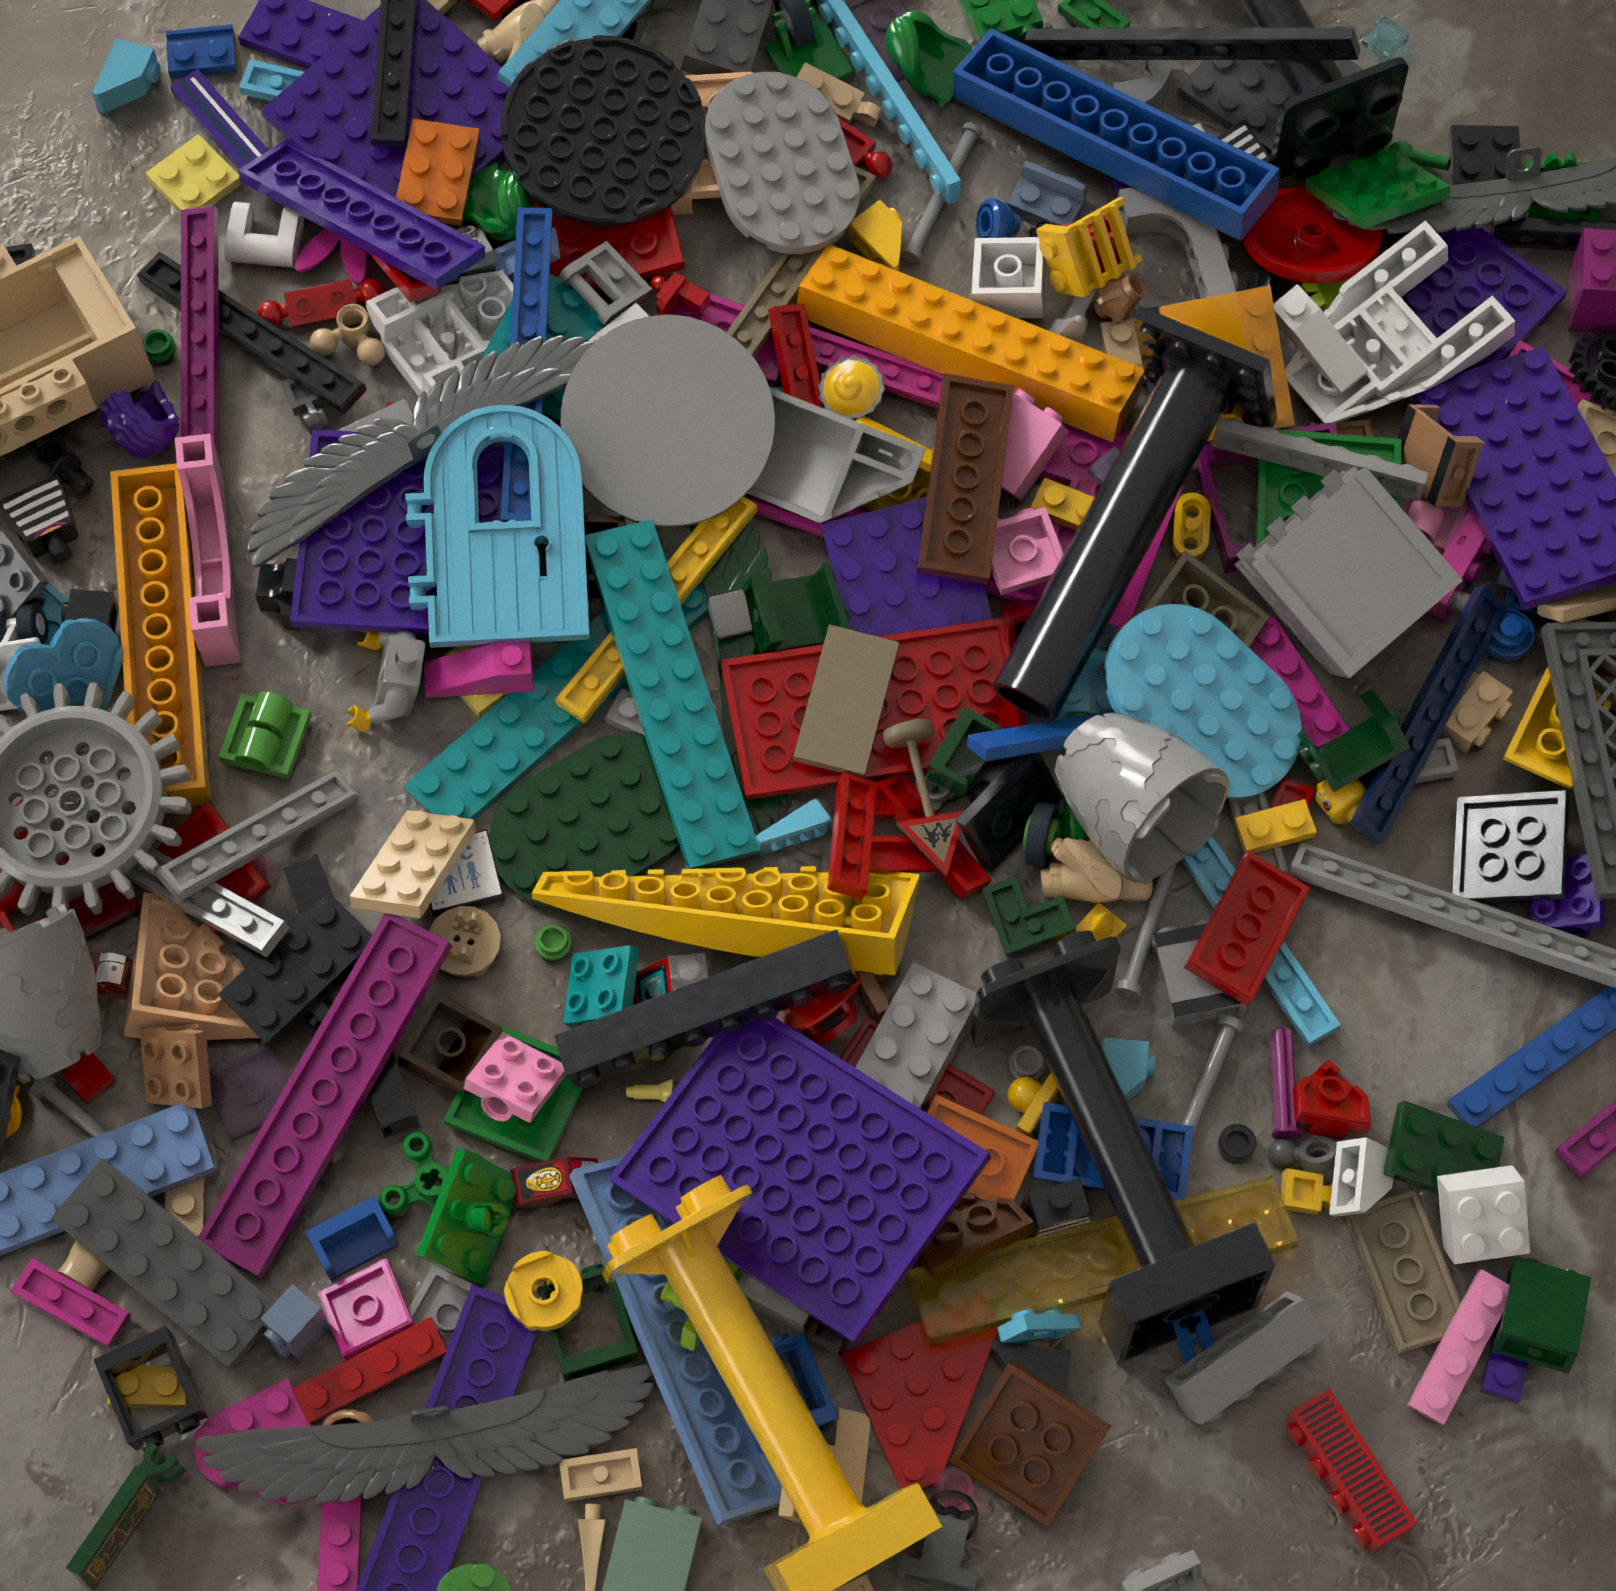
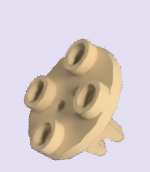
M458 906L446 910L434 920L429 932L449 941L453 945L440 970L454 977H479L484 975L495 962L500 952L501 935L496 921L487 912L476 907ZM460 938V941L455 942L454 939ZM470 941L475 942L473 945H468Z

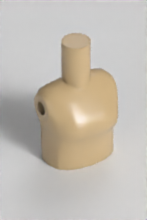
M76 1240L58 1273L93 1292L100 1279L110 1268Z

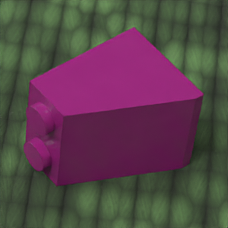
M1584 228L1569 269L1568 331L1592 333L1596 329L1603 333L1605 327H1608L1613 334H1616V230Z

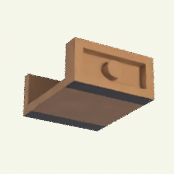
M1408 404L1397 439H1401V465H1413L1419 470L1428 472L1421 496L1434 507H1463L1467 495L1466 489L1470 487L1484 442L1477 436H1453L1436 422L1440 407L1437 405Z

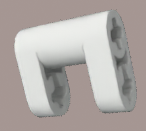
M234 202L225 238L224 254L226 262L295 268L303 234L304 217L284 207L278 236L252 233L254 220L253 204Z

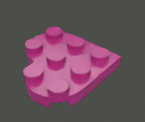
M288 1378L216 1413L195 1432L194 1456L196 1464L209 1482H213L220 1487H230L235 1490L243 1483H230L221 1480L219 1474L224 1471H216L207 1467L203 1463V1458L214 1454L203 1452L199 1449L196 1443L197 1439L244 1432V1430L311 1426L306 1421ZM259 1491L256 1493L259 1495V1497H261V1494L264 1491ZM288 1497L268 1500L271 1503L283 1504V1506L297 1504L287 1503Z

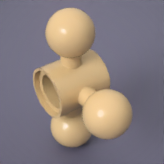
M358 304L345 305L338 311L336 317L338 328L333 331L327 328L318 329L313 332L310 338L312 350L321 356L332 354L340 340L350 348H357V356L365 365H377L383 360L385 355L383 344L379 340L371 338L370 325L373 323L369 313ZM353 324H359V325H360V326H358V327H356V328H348L349 326H351V325H353Z

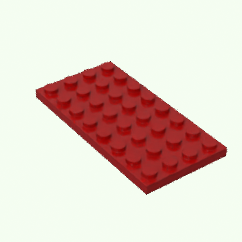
M1004 618L877 636L899 642L864 778L873 781L886 779L893 775L914 774L908 747H889L885 744L883 738V731L905 721L914 719L932 720L934 727L933 735L928 740L917 744L924 773L927 771L928 764L964 706L998 724L1002 729L1027 725L1025 713L1002 699L992 688L995 678L1010 653ZM823 645L721 660L722 678L745 800L837 786L838 779L842 773L793 761ZM1017 756L992 761H985V763L1015 759Z

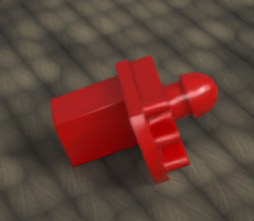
M676 272L668 281L662 276H656L651 281L652 289L658 293L656 298L659 300L656 302V306H658L657 311H659V315H672L680 304L697 315L702 316L710 305L709 292L687 281L685 276H681Z

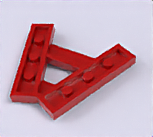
M846 771L842 772L837 783L827 889L862 900L868 891L869 873H939L959 899L962 900L987 887L992 879L959 839L956 843L948 874L945 876L908 836H872L874 818H894L896 822L926 817L920 793L906 775H893L875 782Z

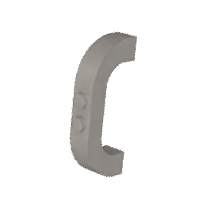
M1133 187L1119 190L1118 198L1123 197L1125 200V205L1119 207L1127 237L1144 233H1161L1178 241L1187 254L1201 298L1238 291L1235 271L1230 272L1227 264L1229 263L1227 245L1220 242L1216 228Z

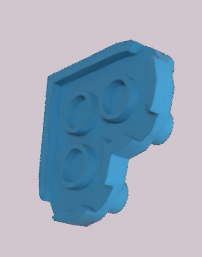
M79 618L77 620L69 619L64 621L55 633L50 645H23L15 651L14 656L10 659L4 670L3 687L5 697L20 712L26 714L21 706L20 696L28 693L38 704L39 711L43 712L55 708L53 697L54 685L62 683L71 697L70 706H83L86 691L91 682L97 683L102 689L103 700L100 709L107 711L122 665L123 650L119 645L117 635L109 626L96 619Z

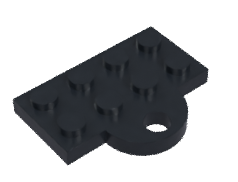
M328 891L302 916L289 909L280 907L264 909L284 920L289 926V930L268 957L238 941L236 942L237 955L245 969L221 990L218 995L269 1048L352 971L372 936Z

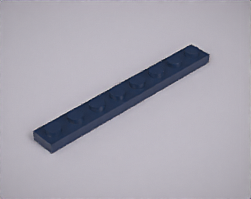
M1485 586L1474 588L1400 727L1411 748L1379 766L1350 821V824L1373 844L1384 843L1507 610V607Z

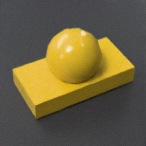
M1052 1072L1042 1086L1035 1078L1026 1076L1014 1080L1007 1091V1099L1010 1105L1017 1112L1024 1113L1017 1125L1016 1131L1033 1138L1040 1127L1043 1103L1054 1104L1061 1094Z

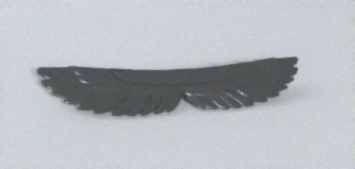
M1539 146L1513 149L1507 156L1506 177L1504 179L1450 185L1449 199L1368 227L1366 230L1387 229L1388 234L1411 232L1425 220L1433 229L1435 228L1436 233L1448 232L1455 228L1456 231L1466 230L1474 225L1478 229L1487 226L1492 221H1494V225L1504 223L1511 217L1512 221H1516L1528 212L1532 202L1545 208L1568 213L1569 209L1586 211L1587 207L1606 208V204L1616 205V157L1540 173L1542 150ZM1523 155L1533 157V163L1527 169L1517 170L1514 167L1519 157ZM1325 204V209L1333 211L1334 218L1349 220ZM1350 220L1348 221V224H1349V225H1355V226H1357L1356 224H1354V223L1351 222Z
M560 335L543 343V338L537 337L522 346L519 342L513 344L498 357L497 352L493 351L485 355L478 363L476 360L469 363L463 368L461 374L458 370L452 372L444 385L441 381H438L431 387L428 395L423 391L417 397L413 408L412 424L390 418L375 419V425L357 428L358 434L341 436L339 438L340 443L330 444L322 448V453L313 455L303 462L307 468L287 475L284 478L286 483L276 487L269 493V498L272 501L266 503L257 512L261 518L251 527L250 532L255 535L251 537L247 546L249 553L256 551L251 559L252 565L255 568L260 567L291 546L295 547L369 493L409 467L427 458L440 434L461 416L476 409L494 405L525 407V405L565 388L578 361L596 341L584 343L583 337H575L564 341V336Z
M649 1363L612 1371L604 1370L509 1398L451 1410V1406H441L413 1411L410 1417L354 1424L251 1429L238 1433L201 1437L197 1439L196 1443L197 1447L203 1452L214 1454L203 1458V1463L210 1469L224 1471L219 1474L221 1480L230 1483L243 1482L238 1487L240 1491H264L261 1494V1498L265 1500L288 1497L287 1503L292 1504L318 1496L315 1500L316 1504H328L336 1501L339 1497L341 1502L352 1501L362 1493L363 1499H370L379 1494L386 1486V1494L399 1491L406 1483L407 1489L417 1486L428 1473L435 1456L449 1470L461 1478L472 1479V1473L480 1477H493L494 1472L492 1469L497 1472L511 1475L517 1473L515 1467L528 1471L536 1470L539 1468V1464L551 1466L561 1463L563 1459L559 1455L576 1456L586 1454L589 1451L587 1446L601 1445L610 1441L611 1435L607 1434L608 1432L618 1431L628 1426L630 1422L625 1418L635 1415L642 1410L644 1404L636 1401L643 1400L650 1395L654 1387L653 1383L643 1382L650 1378L653 1373Z

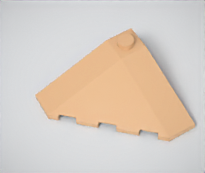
M143 892L127 1001L124 1036L140 1038L139 1029L149 1026L166 1027L176 1024H198L200 1030L206 1031L207 1040L260 1038L218 995L221 990L245 969L239 958L233 963L220 950L224 942L216 934L212 933L205 923L198 927L186 915L187 912L153 893Z

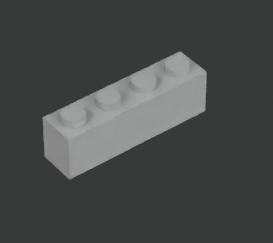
M1287 1291L1168 1375L1164 1380L1185 1416L1203 1425L1204 1423L1217 1420L1223 1414V1410L1233 1402L1249 1397L1254 1392V1387L1265 1379H1271L1281 1374L1285 1369V1365L1293 1359L1312 1352L1316 1347V1343L1323 1339L1325 1335L1304 1298Z

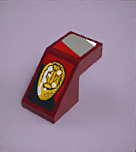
M563 1157L511 1169L512 1181L516 1186V1193L514 1195L515 1207L548 1208L563 1198L579 1199L569 1175L576 1168L598 1163V1159Z

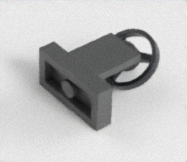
M943 1490L934 1494L928 1500L936 1511V1516L943 1527L925 1537L921 1559L901 1554L897 1578L948 1591H975L979 1573L960 1569L965 1542L973 1536L978 1526V1508L974 1501L965 1493L957 1490ZM942 1497H956L965 1501L971 1509L960 1511L954 1506L944 1508L937 1500ZM974 1516V1525L968 1532L970 1522L964 1520Z

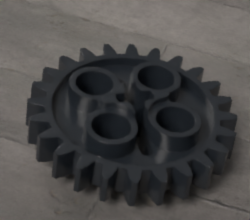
M1605 327L1603 333L1594 329L1591 335L1585 333L1581 341H1577L1569 359L1571 364L1569 372L1575 374L1572 380L1573 383L1582 384L1579 390L1581 393L1590 392L1592 394L1589 401L1600 400L1603 402L1602 409L1605 410L1612 406L1616 414V334H1613L1608 327Z

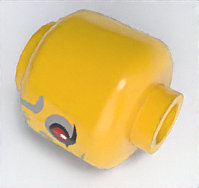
M1357 778L1333 792L1327 782L1323 781L1316 786L1315 800L1317 805L1333 823L1342 825L1351 821L1367 788Z

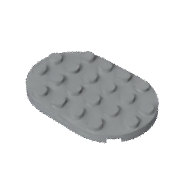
M758 72L744 75L725 85L715 95L710 103L705 120L706 149L725 210L735 227L747 238L750 235L766 244V249L787 254L815 252L839 240L855 218L859 204L860 189L839 119L827 98L809 83L780 72Z

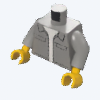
M362 631L367 633V636L363 642H357L359 646L373 651H378L383 646L375 704L369 708L368 712L356 705L351 706L347 713L352 715L353 719L346 722V725L357 731L366 732L372 722L378 724L401 716H410L420 685L425 642L417 640L416 634L412 632Z

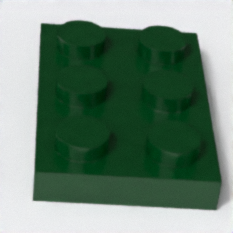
M1404 1100L1397 1104L1383 1175L1438 1194L1437 1176L1499 1167L1505 1137Z

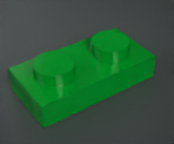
M1062 0L1058 4V13L1077 27L1084 29L1130 28L1131 21L1103 0Z

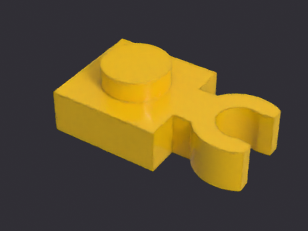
M1289 1168L1282 1172L1280 1209L1317 1215L1321 1212L1322 1206H1324L1330 1212L1332 1184L1330 1186L1323 1185V1174Z

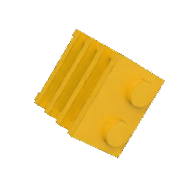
M1123 197L1113 200L1067 227L1045 224L1036 229L1040 241L1039 249L1045 257L1050 273L1049 280L1056 293L1085 298L1090 295L1089 292L1093 289L1106 286L1105 282L1111 279H1118L1121 277V273L1137 268L1136 265L1143 261L1140 254L1133 256L1119 211V207L1125 205ZM1105 215H1107L1121 260L1120 264H1117L1103 219ZM1089 224L1092 226L1106 271L1103 274L1087 227Z

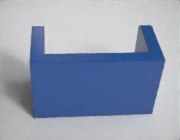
M375 1196L306 1231L330 1281L399 1246L396 1236Z

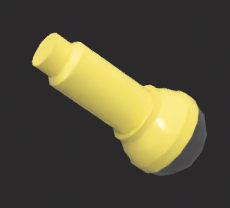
M669 1079L660 1083V1085H634L633 1087H627L626 1096L634 1100H660L665 1103L680 1082Z

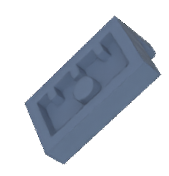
M1025 161L1022 166L1021 178L1011 194L1007 205L1013 213H1017L1034 222L1053 221L1059 226L1076 222L1085 205L1087 186L1076 178L1065 177L1050 171L1049 168L1042 164H1033Z

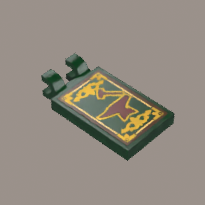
M151 1442L144 1452L143 1461L139 1467L135 1465L66 1566L68 1571L81 1584L92 1591L96 1589L161 1493V1486L177 1482L186 1471L178 1464L177 1458L169 1455L166 1459L159 1452L160 1449Z

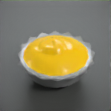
M856 355L850 358L841 357L836 363H830L828 370L821 374L822 381L817 386L820 391L819 400L824 404L826 410L849 419L863 418L866 414L872 413L875 407L882 402V394L885 391L883 385L884 376L879 373L878 365L871 364L868 358L860 359Z

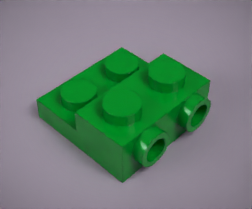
M958 0L976 45L991 28L1018 42H1025L1027 29L1043 28V18L1035 0Z

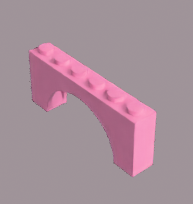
M210 433L175 438L177 470L186 504L194 564L195 596L189 598L191 631L205 667L241 663L223 470Z

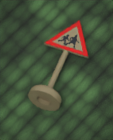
M930 719L905 721L883 731V738L885 744L889 747H908L926 817L897 822L896 825L947 876L960 833V828L955 820L965 810L940 815L934 814L917 749V744L928 740L933 735V723Z

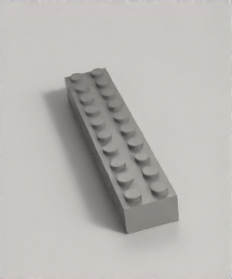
M912 962L855 1068L925 1111L973 1021L976 992ZM743 1272L738 1284L752 1309L800 1334H805L813 1318Z

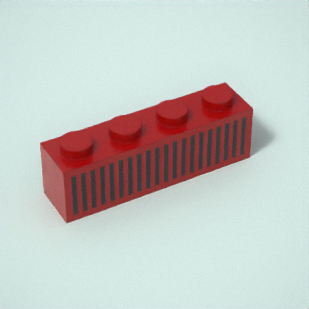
M1330 1388L1290 1411L1286 1419L1288 1423L1286 1431L1290 1439L1297 1447L1303 1446L1310 1457L1307 1463L1311 1472L1319 1481L1324 1479L1331 1490L1329 1498L1339 1514L1345 1513L1353 1525L1351 1533L1362 1549L1367 1547L1370 1553L1374 1555L1412 1532L1417 1525L1416 1520Z

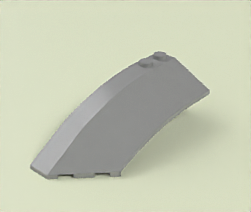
M770 388L775 412L773 444L762 473L747 494L818 523H823L913 483L926 451L925 448Z

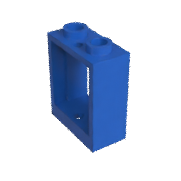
M782 1333L771 1338L770 1341L781 1360L789 1358L809 1406L810 1413L821 1433L829 1431L839 1419V1416L804 1333L791 1337L789 1333ZM747 1424L759 1454L764 1453Z

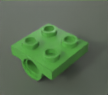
M259 692L257 697L241 693L218 756L220 763L289 780L312 717L310 710L293 706L287 698L272 692Z

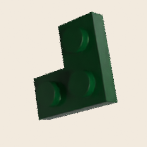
M1017 875L982 888L1007 958L1077 933L1064 896L1029 908Z

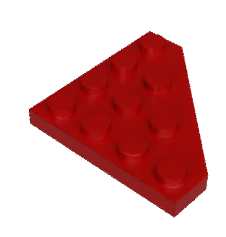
M983 1294L844 1352L841 1357L865 1413L870 1419L873 1431L899 1489L918 1483L923 1491L938 1485L941 1481L993 1347V1340H996L998 1335L997 1323Z

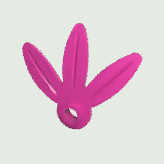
M324 228L302 249L294 267L299 272L316 267L327 259L337 244L341 242V255L346 273L354 283L360 284L366 277L367 257L365 250Z

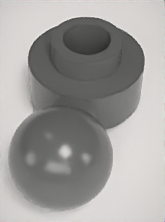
M1311 1137L1305 1140L1300 1147H1296L1288 1139L1281 1138L1273 1141L1268 1148L1270 1163L1280 1169L1289 1168L1295 1162H1300L1301 1167L1305 1171L1323 1174L1331 1171L1335 1165L1336 1144L1327 1137Z

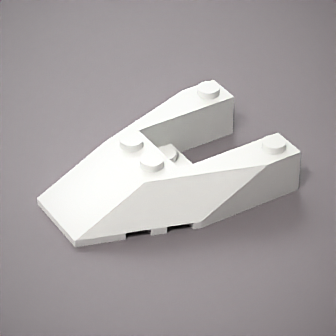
M1426 220L1345 282L1328 310L1324 311L1327 318L1368 369V373L1341 395L1300 350L1296 352L1286 367L1287 382L1323 424L1329 422L1336 424L1433 388L1488 357L1515 336V320L1493 296L1438 338L1433 335L1401 297L1448 261V245Z

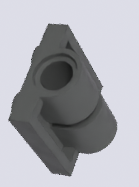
M1 530L0 611H6L7 619L16 617L17 610L22 605L36 603L43 608L46 604V597L42 590L49 581L13 532Z

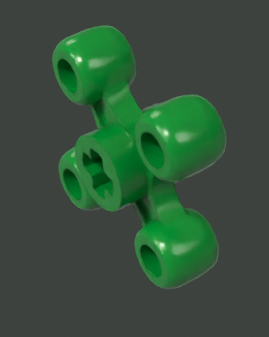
M423 1132L410 1133L406 1136L402 1145L404 1156L416 1167L415 1178L404 1186L389 1185L379 1194V1205L383 1213L388 1217H401L407 1212L409 1207L417 1203H425L434 1209L450 1166L442 1167L433 1161L432 1141ZM417 1145L424 1146L420 1151L412 1150ZM435 1180H439L440 1187L434 1185L431 1190L427 1189L426 1184L433 1185ZM393 1198L400 1199L397 1204H388Z

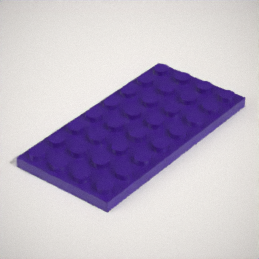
M1544 346L1460 372L1433 388L1412 395L1417 405H1437L1440 407L1436 422L1453 436H1477L1484 442L1470 487L1466 489V500L1524 611L1616 582V477Z

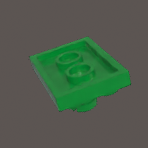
M457 1148L416 1256L473 1285L483 1286L503 1231L508 1225V1218L515 1202L516 1186L512 1181V1173L467 1149Z

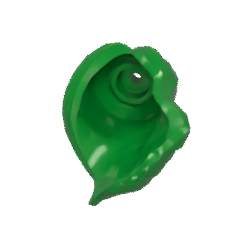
M914 10L894 19L890 23L885 36V48L891 61L903 71L905 80L915 91L935 98L938 101L939 107H943L946 102H949L954 97L953 71L972 50L971 45L966 40L945 33L928 15Z
M493 163L490 166L484 167L471 180L463 221L475 223L486 235L494 240L513 241L516 239L518 207L535 208L533 199L518 184L511 171L503 172L499 170L498 163Z

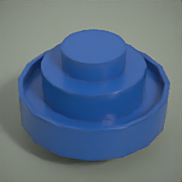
M1507 609L1485 651L1490 656L1501 661L1510 662L1521 659L1529 652L1534 642L1535 630L1532 622L1525 614L1514 609Z

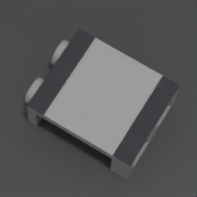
M1209 919L1200 920L1191 927L1181 929L1178 926L1164 927L1156 934H1153L1151 951L1152 954L1157 953L1168 993L1171 1005L1168 1014L1171 1029L1216 1021L1222 1014L1233 1017L1245 1014L1247 1006L1183 968Z

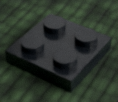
M1451 125L1449 141L1452 185L1504 179L1506 177L1508 153L1513 149L1520 148L1519 126ZM1521 157L1514 164L1517 170H1521Z

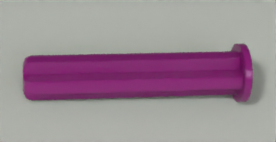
M1280 1027L1270 1033L1275 1129L1272 1130L1271 1134L1274 1139L1295 1140L1302 1136V1130L1298 1128L1294 1116L1292 1090L1295 1087L1293 1032L1291 1029Z

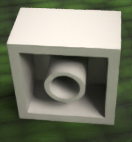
M975 238L972 301L1015 318H1044L1046 260L1039 249V238Z
M1512 1165L1437 1176L1443 1249L1454 1264L1530 1253L1525 1181Z

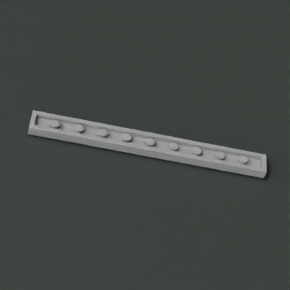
M1302 842L1300 843L1289 875L1293 878L1616 988V949Z

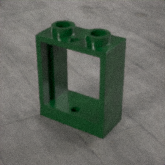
M602 1264L591 1265L581 1271L580 1277L583 1283V1294L608 1288L623 1340L567 1357L559 1328L550 1330L565 1382L604 1370L610 1371L640 1361L616 1280L610 1283L605 1281L602 1275L605 1267ZM544 1282V1286L538 1287V1293L542 1300L551 1298L550 1293L555 1291L554 1285L550 1284L547 1287V1282Z

